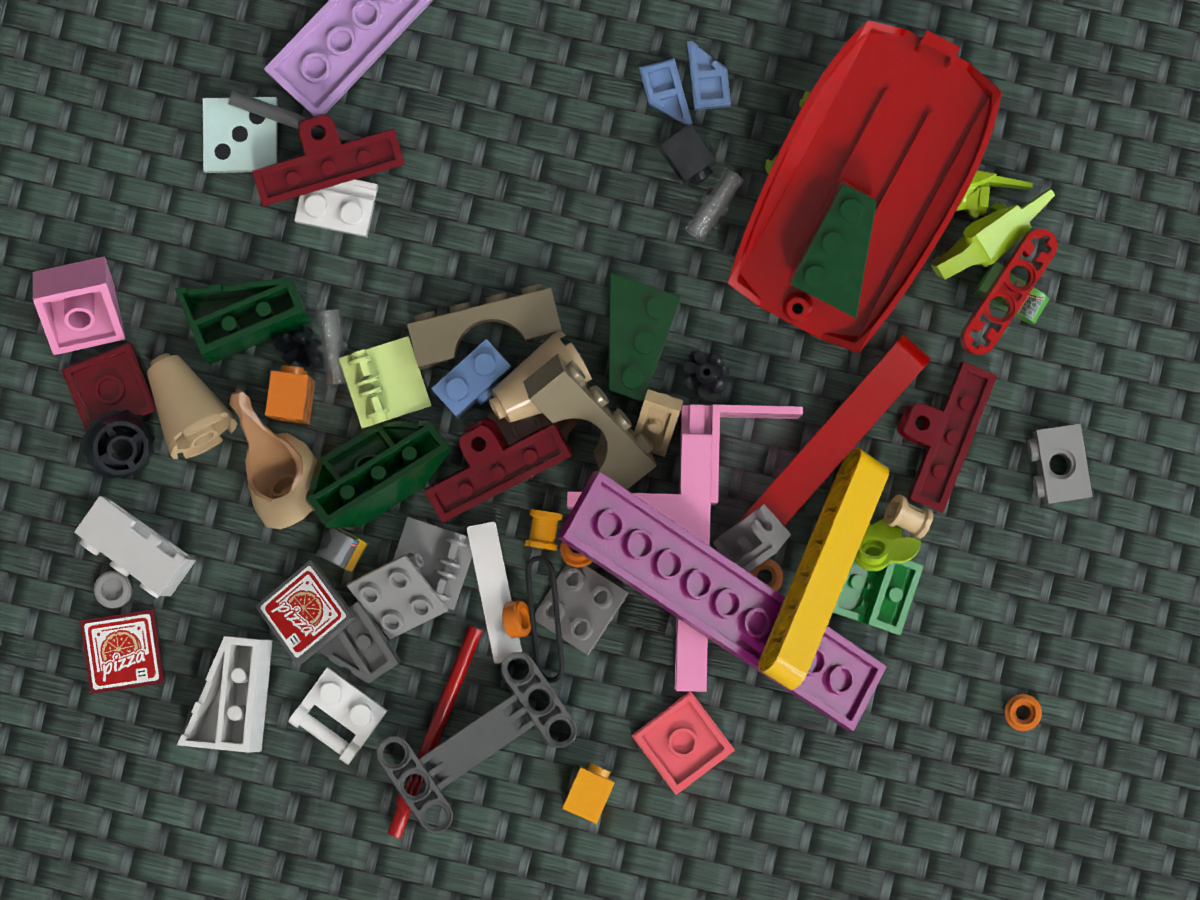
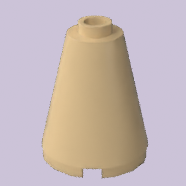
M559 330L551 335L491 390L494 398L489 400V404L499 420L505 417L511 423L542 413L529 400L523 381L556 354H559L567 364L570 361L575 362L586 377L584 381L586 383L592 380L586 365L574 345L569 343L565 346L560 338L566 336L562 331Z
M165 353L151 361V367L147 371V376L167 450L173 459H178V453H183L185 459L217 446L223 441L220 435L227 428L232 434L238 424L234 415L180 356H171L169 353Z

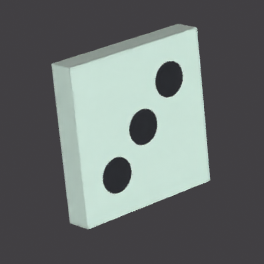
M253 97L278 106V99L276 97ZM203 98V171L205 173L252 172V170L278 163V122L228 105L229 98Z

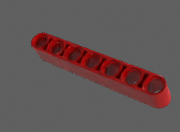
M903 335L739 521L765 504L782 525L785 526L932 358L907 336Z

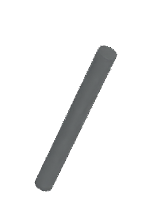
M233 90L228 101V105L298 129L301 120L309 118ZM316 125L311 129V134L322 137L324 128ZM336 128L341 144L362 138V136Z

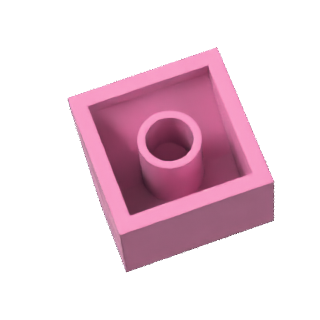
M105 256L32 272L33 301L53 355L125 340L116 289Z

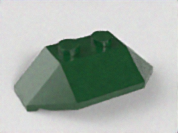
M396 421L375 424L317 460L305 498L306 502L326 528L361 527L422 489L451 452V447L430 421H419V423Z

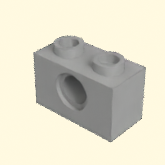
M1081 423L1031 432L1032 439L1027 440V448L1030 461H1036L1038 476H1033L1036 498L1042 497V503L1046 505L1093 497ZM1053 455H1060L1065 459L1067 469L1063 475H1056L1051 471L1049 462Z

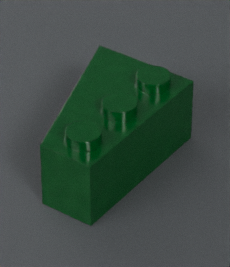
M841 180L789 277L791 285L854 318H857L877 200L875 197Z
M610 273L609 393L643 405L681 297Z
M291 278L244 282V284L227 286L215 284L205 288L187 289L186 287L175 288L199 351L209 365L280 336L281 333H287L311 323L300 292Z

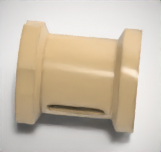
M900 494L890 501L884 514L885 524L891 527L897 525L909 531L910 536L916 539H921L926 535L933 521L932 510L928 508L920 509L908 503L907 498Z

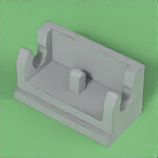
M763 504L718 536L713 544L722 555L747 572H750L776 554L791 534L767 506Z

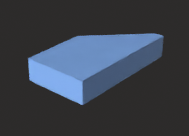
M688 41L687 50L694 111L731 107L727 68L699 48L695 42Z
M675 58L639 67L648 105L685 126L692 125Z

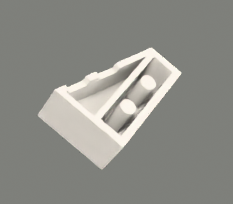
M99 496L74 532L82 538L79 542L81 546L97 556L100 552L112 560L109 564L111 567L126 577L131 574L141 582L139 586L156 598L159 596H171L196 561L193 557L104 496Z
M224 636L205 679L207 682L198 702H195L191 711L193 713L185 733L181 734L177 745L247 753L262 751L273 640Z

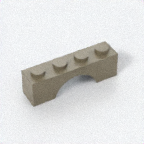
M537 284L521 289L522 295L508 298L507 293H502L485 298L486 304L472 307L471 302L450 307L451 313L436 317L435 311L414 316L415 322L409 323L407 326L418 368L423 370L456 361L457 351L464 336L473 328L482 324H505L516 330L526 343L549 338L559 330L562 331L552 289H543L542 284Z
M556 354L523 381L529 400L552 423L564 419L577 418L587 420L599 427L601 435L593 451L599 470L625 489H629L657 466L652 455V451L655 450L653 444L644 433L640 432L638 435L634 433L630 428L632 426L630 420L620 409L613 411L607 405L609 400L597 385L590 387L584 381L586 377L575 362L570 361L567 364L559 354Z

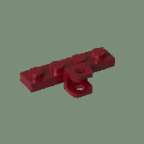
M320 114L299 122L298 132L305 155L252 170L264 207L402 166L405 163L394 128L341 144L333 120L327 114ZM316 125L324 128V134L321 138H313L311 136V129Z
M960 362L942 410L925 404L908 405L905 407L897 427L898 434L907 441L924 448L927 447L908 494V500L944 513L998 375L969 363ZM917 418H920L922 422L920 429L915 424Z
M485 418L465 428L463 435L459 439V445L469 466L426 487L424 491L441 522L443 523L572 457L573 452L557 423H550L508 446L499 427L490 418ZM476 437L483 438L486 443L478 442Z

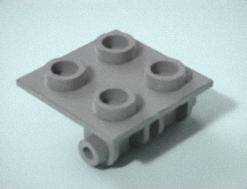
M407 517L393 560L409 552L413 554L419 553L424 560V566L420 570L421 575L449 609L455 610L472 559L469 538L465 535Z
M409 552L346 585L389 639L407 632L449 610L421 575L420 570L424 566V560L419 553L413 554Z
M566 564L556 579L562 639L586 655H589L603 632L606 631L610 621L613 620L621 604L624 603L628 592L587 566L573 567ZM550 589L535 612V620L556 634L552 589Z

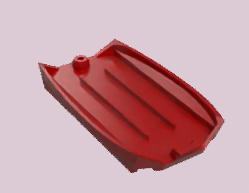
M868 20L833 58L799 111L755 204L727 284L758 307L809 334L859 353L881 327L912 284L963 200L989 143L1002 91L971 63L956 56L960 47L929 30L925 32L922 38L909 30ZM841 180L866 192L877 200L857 318L800 290L789 282L791 273ZM800 303L803 306V310L795 312L792 308L793 305Z

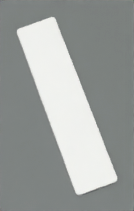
M488 522L467 527V533L494 663L498 664L508 655L514 652H522L520 639L510 638L503 625V607L506 602L512 600L496 523Z

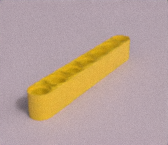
M860 448L850 451L841 463L758 663L760 672L789 690H794L800 686L808 674L889 476L887 466Z

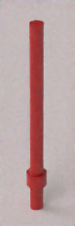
M469 626L418 753V759L438 746L479 643L482 630ZM411 774L405 786V791L409 795L417 796L424 779L420 775ZM398 794L395 801L397 809L387 834L401 839L411 810L400 794Z

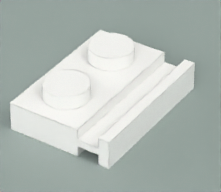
M355 179L301 195L294 221L300 224L367 238L379 186L378 184Z

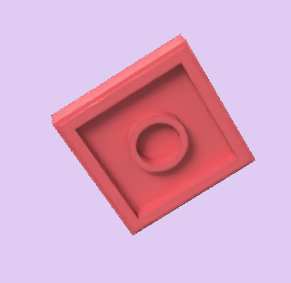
M691 691L631 735L675 795L735 751Z

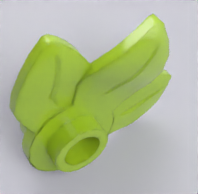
M884 519L873 525L869 523L856 554L855 562L858 566L868 571L882 570L889 563H906L919 552L921 540L903 537L901 527L897 525L891 527L885 524Z

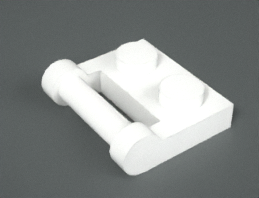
M327 667L288 722L296 728L299 726L304 728L341 755L339 759L349 765L388 710ZM314 705L356 734L353 740L348 743L312 717L309 712Z

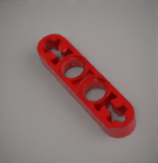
M1035 229L1028 232L1021 239L961 331L960 343L967 353L984 355L995 347L1056 254L1058 242L1051 231ZM1043 237L1045 239L1043 246L1047 251L1039 252L1034 256L1031 262L1038 264L1037 268H1035L1031 262L1020 259V256L1023 254L1024 257H1029L1035 249L1034 244L1031 243L1032 239L1037 240ZM1015 266L1023 267L1028 273V281L1023 287L1014 286L1009 279L1010 271ZM995 297H1001L1007 302L1008 311L1002 318H996L990 313L989 304ZM982 315L987 322L998 327L996 330L993 327H988L982 337L986 344L973 347L974 339L970 336L971 331L979 332L982 330L986 323L979 320Z

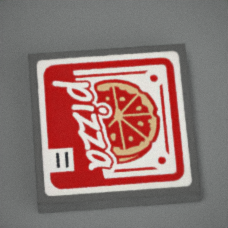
M309 560L255 606L291 658L298 665H302L356 619L351 609L313 560Z

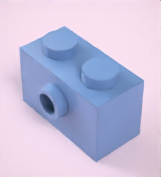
M486 339L431 389L459 419L477 402L481 406L493 396L491 390L513 369Z

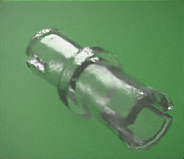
M729 169L723 171V175L710 194L703 196L701 207L689 225L685 227L689 235L701 242L706 240L707 235L720 216L725 217L729 211L727 206L741 185L745 183L742 177Z
M340 309L316 312L321 345H318L319 353H323L326 385L346 383L338 359L344 357V350L348 349L347 342H343L339 315Z

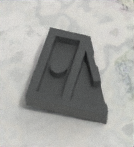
M358 601L349 607L356 616V619L318 650V652L329 657V660L336 665L349 669L353 675L369 684L402 661L377 623Z

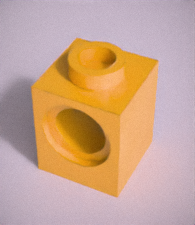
M590 763L588 768L580 766L562 809L597 824L615 783L614 780L608 778L611 771L593 763Z

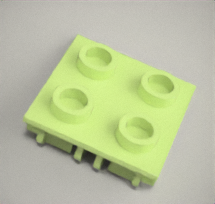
M409 336L338 358L361 429L431 406Z

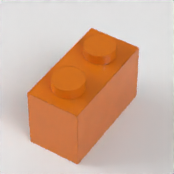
M281 365V372L271 371L265 411L267 417L277 421L310 425L316 381L307 375L308 371H304V368Z

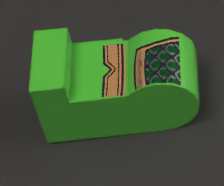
M998 262L990 265L975 289L974 294L983 299L1004 266ZM1010 272L1009 279L1014 286L1023 287L1026 284V281ZM1033 287L1015 317L1028 324L1035 325L1050 298ZM995 297L990 301L991 304L1006 312L1008 311L1007 302L1003 298Z

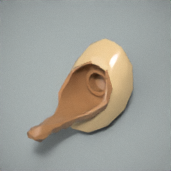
M241 389L236 390V392L231 394L229 405L235 410L240 419V426L249 446L245 463L248 489L253 507L267 528L283 529L303 520L312 511L305 498L310 487L317 459L308 446L288 433L274 434L268 426L262 423L257 413L253 410L250 397Z

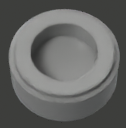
M109 571L103 573L96 580L94 594L101 605L108 608H119L127 604L131 599L133 585L129 577L124 576L118 571Z

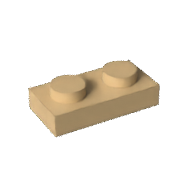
M648 389L634 433L636 435L640 432L644 433L655 448L652 453L665 457L683 400Z

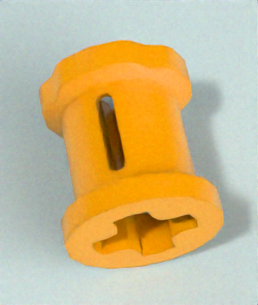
M530 509V515L533 519L530 537L528 540H525L524 546L557 551L558 545L555 544L558 521L562 520L563 514Z

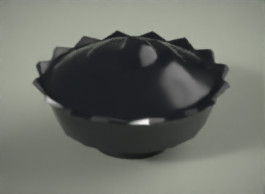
M113 409L108 414H99L97 420L89 424L88 432L83 436L85 446L82 451L87 456V464L94 467L97 474L106 475L109 479L117 477L126 479L130 475L138 474L143 467L149 464V458L154 453L153 443L155 437L151 434L150 425L143 421L141 415H133L128 409L122 412Z

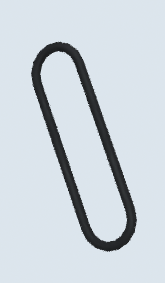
M537 555L528 561L525 569L535 664L547 682L554 683L562 678L565 669L556 573L550 560L544 556ZM536 561L545 563L550 572L559 658V672L555 677L546 676L540 666L531 580V567Z

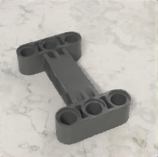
M514 652L501 662L500 676L512 696L420 759L417 758L409 744L402 738L389 737L379 744L377 760L419 824L426 831L440 833L445 831L452 823V809L440 790L533 726L542 740L552 748L566 747L575 740L577 726L529 655L522 652ZM518 659L525 663L527 674L523 679L515 680L509 676L507 666L511 660ZM534 690L544 692L548 698V704L542 711L532 709L528 703L529 694ZM554 721H562L568 727V736L562 742L554 741L549 734L550 725ZM396 743L403 748L404 758L399 764L391 765L384 760L383 750L387 744ZM411 774L420 775L424 779L425 788L420 795H409L404 789V781ZM432 805L441 806L446 813V819L441 826L432 827L425 820L426 810Z

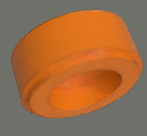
M522 600L506 602L502 612L506 633L510 638L528 636L531 631V623L527 604Z

